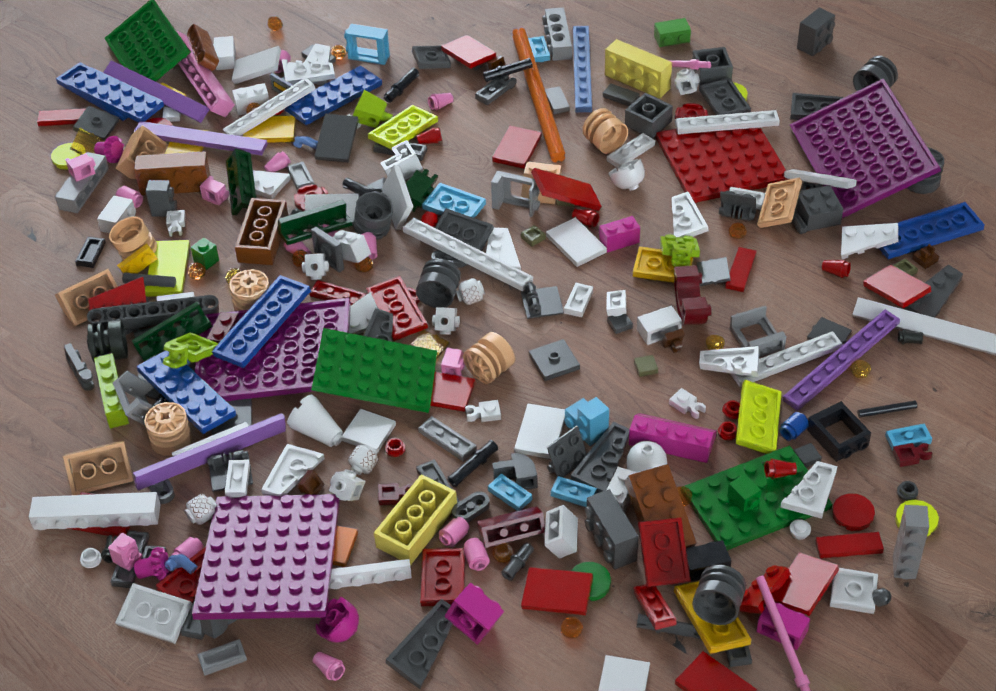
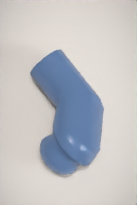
M297 136L293 142V145L297 148H301L302 144L316 149L318 141L307 136Z
M183 554L172 555L165 562V567L169 571L182 567L189 574H192L198 567Z

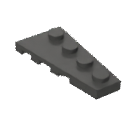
M948 264L925 282L931 286V292L903 309L935 318L962 280L963 273Z

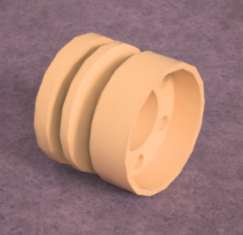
M600 108L587 117L582 127V133L602 153L611 154L625 143L628 136V128L608 109Z
M139 217L125 218L114 225L110 231L109 239L123 260L146 243L154 253L157 250L156 240L151 232H149L144 221Z
M250 269L241 271L232 277L230 292L235 311L250 309L270 287L265 273Z
M489 332L479 339L478 343L473 344L471 348L464 351L463 359L467 369L476 379L482 383L489 384L514 364L515 354L502 336Z
M164 402L155 405L147 412L144 422L151 447L156 453L163 456H172V452L191 444L192 434L185 409L181 405L173 402Z

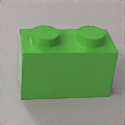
M686 18L654 23V37L659 47L690 42L691 28Z

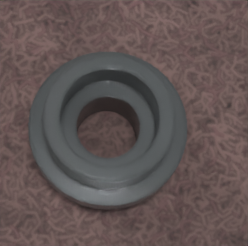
M904 481L898 486L897 494L903 500H914L918 496V488L915 483Z

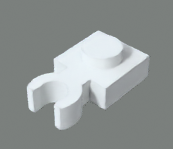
M185 210L167 211L166 225L170 237H172V233L178 231L179 236H182V227H185L186 219Z
M683 388L669 399V405L683 414L687 411L691 412V416L695 419L699 418L697 410L703 413L706 411V406L703 403L697 402V397Z
M498 400L479 402V407L473 405L465 407L468 422L475 421L477 418H481V422L501 420Z

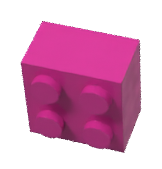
M470 582L454 600L444 617L478 645L494 627L504 613V610L501 609L499 603L488 598L480 587L474 586Z

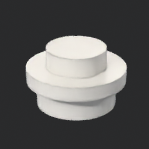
M794 520L790 524V533L795 539L803 540L810 535L811 526L805 520Z
M94 548L85 549L80 557L81 565L85 568H94L102 560L101 553Z

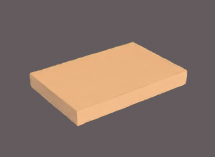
M800 177L768 184L757 222L759 228L792 222L802 185Z

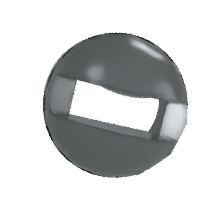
M879 588L872 592L873 601L878 607L890 603L892 595L887 589Z

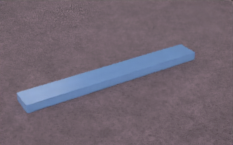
M573 26L575 112H592L589 26Z

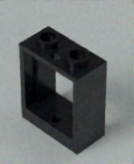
M842 401L810 416L808 419L809 427L807 431L836 462L843 458L846 459L859 450L862 451L869 446L871 432ZM842 420L856 436L839 443L826 428Z

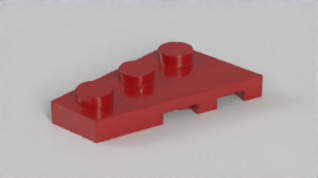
M206 547L190 558L198 566L192 574H189L182 567L177 568L156 584V589L159 592L194 603Z

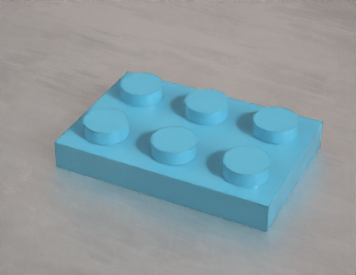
M439 183L424 201L422 207L424 210L441 216L447 208L475 218L486 205V199Z

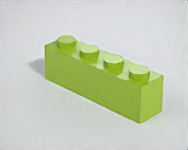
M113 353L94 357L109 428L129 424L128 416L125 415L113 382L119 378Z

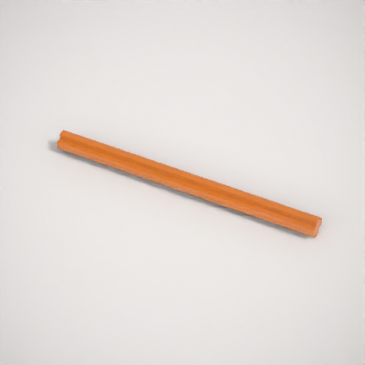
M524 28L514 29L512 37L520 61L530 58L533 64V68L523 71L551 160L555 163L558 160L562 162L565 160L564 154L566 153Z

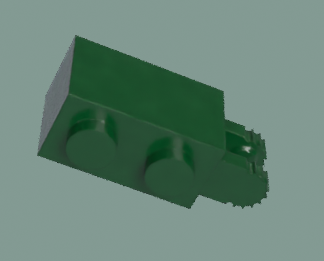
M424 169L422 173L416 170L406 183L413 204V212L418 207L422 208V204L426 197L433 192V185L438 179L436 174L431 178L428 177V169Z

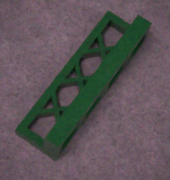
M234 149L226 160L231 213L237 216L242 208L248 209L251 198H256L251 153Z
M344 200L278 219V233L287 245L312 238V233L305 232L304 230L306 229L311 230L314 227H318L325 233H330L353 226V221L346 213V202ZM342 218L345 220L344 222H337V221H336V220H339V219H342ZM326 224V225H329V226H328V227H321L320 225ZM294 234L296 236L289 238L287 235Z
M195 302L133 339L132 343L139 356L145 362L164 352L166 342L190 332L200 335L213 326L205 316L200 304ZM196 309L198 310L199 314H197L194 317H189L191 312L195 311ZM176 321H181L179 326L173 327ZM165 330L164 335L156 337L158 332ZM149 340L147 345L142 348L139 347L138 344Z

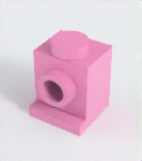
M86 153L71 160L69 158L65 159L69 173L76 182L95 174V161Z
M209 176L200 185L202 199L220 206L229 196V191L226 190L225 184L215 181L212 176Z
M447 348L441 364L442 373L462 376L461 370L465 366L462 350Z
M121 533L108 547L113 563L128 571L134 567L135 561L143 557L138 550L135 539L124 533Z

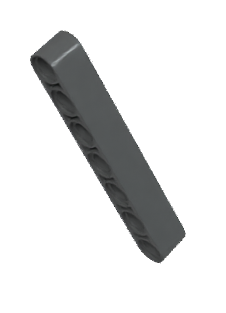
M204 295L96 308L88 312L87 320L88 324L94 323L96 330L97 324L102 322L104 329L108 330V321L122 319L125 329L156 326L195 302L200 304L205 315L219 313V301L214 295ZM196 309L195 311L191 312L189 317H194L197 314H199L198 310Z

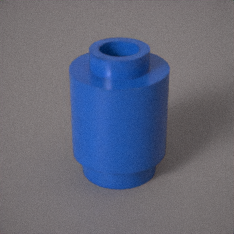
M794 412L781 424L779 429L781 436L788 441L796 439L809 427L808 418L802 413Z

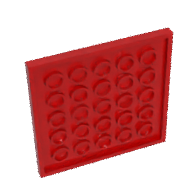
M761 127L678 134L677 129H671L656 133V140L684 192H689L694 203L720 198V192L729 191L730 187L757 190L766 188L770 183L789 180L784 177L786 169Z

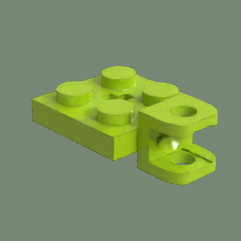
M671 234L660 236L662 255L672 256L671 263L673 266H690L691 257L699 258L700 249L696 238L692 236H683L681 238Z
M190 332L165 343L164 350L169 351V356L163 359V364L171 368H179L187 364V359L190 362H198L205 357L211 356L213 354L212 350L218 343Z

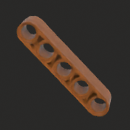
M192 24L187 31V37L195 59L199 65L214 71L218 66L219 58L209 33L196 24Z

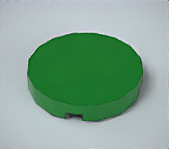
M582 562L571 570L593 574L589 597L591 601L604 598L609 592L611 576L608 570L601 564Z

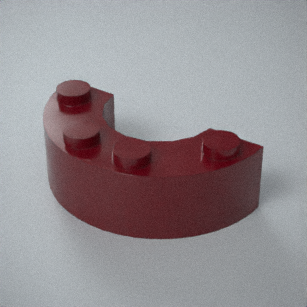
M696 265L674 267L676 306L678 315L682 320V326L706 324L708 316H711V305L707 304L706 297H701L700 295L702 273L698 272Z

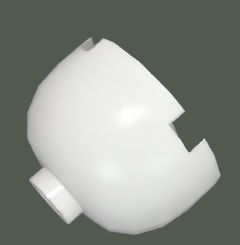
M635 159L622 164L618 171L614 168L608 174L615 186L632 191L639 187L638 184L645 176V170L641 159Z
M642 441L635 444L627 456V470L637 473L667 464L665 451L659 444L652 441Z

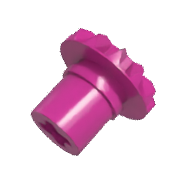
M110 136L105 142H97L94 151L95 154L105 155L108 162L118 163L123 154L125 144L117 136Z
M163 547L153 548L151 556L134 562L136 576L139 579L156 576L158 580H163L171 574V571L165 567L168 553L165 552Z

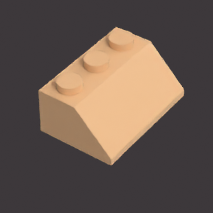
M142 125L131 135L116 169L128 178L136 179L134 171L136 156L165 154L168 144Z
M109 269L55 294V297L74 326H77L87 321L89 298L118 286Z
M125 440L63 456L72 495H79L81 492L87 493L134 481Z

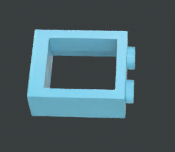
M350 24L344 33V38L347 42L346 52H348V59L385 65L390 56L388 29ZM356 37L376 40L377 50L357 47Z

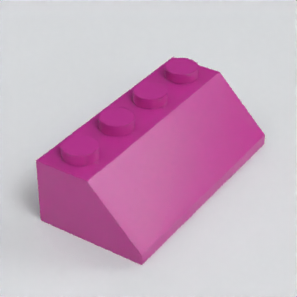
M638 413L634 415L629 429V445L634 446L642 441H652L659 444L666 454L708 463L717 431Z

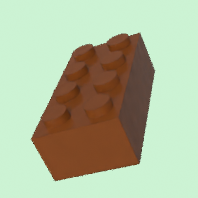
M206 151L136 156L134 171L142 196L146 195V187L149 180H169L170 186L174 187V194L201 192L200 185L211 176Z
M251 198L235 244L238 263L274 264L282 238L278 233V219L289 216L286 200Z
M666 464L628 475L625 485L638 522L681 517L686 548L695 546L697 542L669 465Z

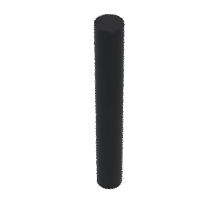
M914 400L857 410V414L861 418L917 408V402Z

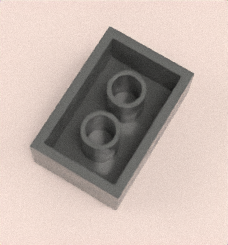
M608 489L587 497L585 526L589 532L593 533L597 547L602 548L606 562L610 563L614 570L636 562L638 534L611 490Z

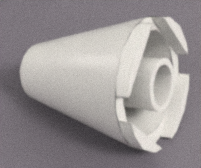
M311 394L300 401L302 405L299 409L295 407L289 415L287 421L289 427L329 447L339 445L343 440V431L315 396Z

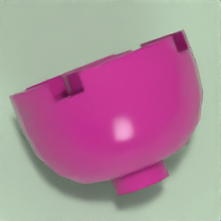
M339 597L340 599L338 600L335 598L331 599L328 602L326 617H319L321 618L319 625L316 623L317 634L330 642H344L353 636L358 628L359 615L357 609L343 597Z

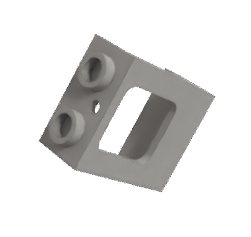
M497 171L491 181L492 208L499 210L502 203L529 208L530 217H533L535 211H538L540 201L538 200L540 190L535 180ZM511 181L531 185L529 199L513 195L511 193Z
M766 305L732 315L730 330L741 347L758 346L759 357L784 350L787 337L783 331L777 333L766 317ZM759 324L767 336L748 342L740 329Z
M126 370L113 382L125 415L145 425V415L154 407L148 403L145 395L154 387ZM125 392L135 397L131 404H129Z

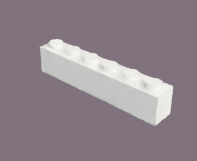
M157 492L33 497L29 520L34 530L158 525L161 504Z

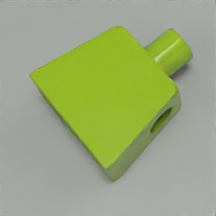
M366 90L363 91L353 113V116L358 117V123L377 128L380 121L387 122L393 118L392 114L385 112L387 106L385 101Z

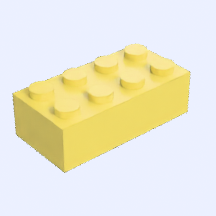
M617 39L605 49V76L659 99L671 89V61Z
M421 474L375 530L376 548L399 560L409 559L410 565H412L422 552V549L426 547L452 514V509L457 504L456 491Z

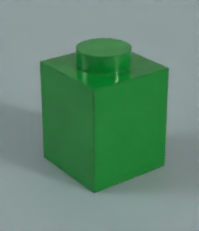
M204 237L190 247L194 263L205 270H208L219 261L216 245Z
M744 474L729 483L727 496L744 513L750 508L753 509L758 506L761 489Z

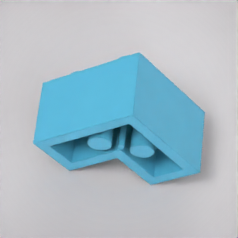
M597 397L588 402L582 398L565 409L564 422L570 429L578 426L582 440L591 446L600 439L609 427V408Z

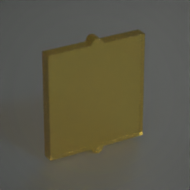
M79 128L70 150L80 155L87 152L95 153V144L97 142H105V140L95 136L94 133H89Z
M423 330L411 345L437 350V360L450 345V342L440 338L437 334L434 335Z

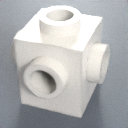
M686 68L677 73L674 82L676 88L679 89L680 95H685L697 91L700 79L698 74H695L694 69L688 70Z
M325 253L305 254V262H302V271L306 273V276H311V280L322 279V276L326 275V272L329 271L328 260L325 261ZM315 263L318 265L317 270L313 267Z
M436 307V315L432 316V326H435V330H440V334L451 335V331H456V327L460 325V316H457V308ZM445 318L448 319L447 324L444 323Z
M345 469L344 471L336 472L332 476L329 491L336 494L339 500H359L366 481L356 477L355 472Z

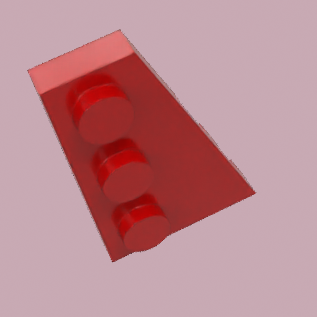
M140 277L89 298V311L96 308L146 303L144 278Z
M773 565L766 569V573L763 576L772 594L783 586L791 573L788 567ZM756 579L745 591L739 610L741 612L762 614L765 610L763 606L765 601Z

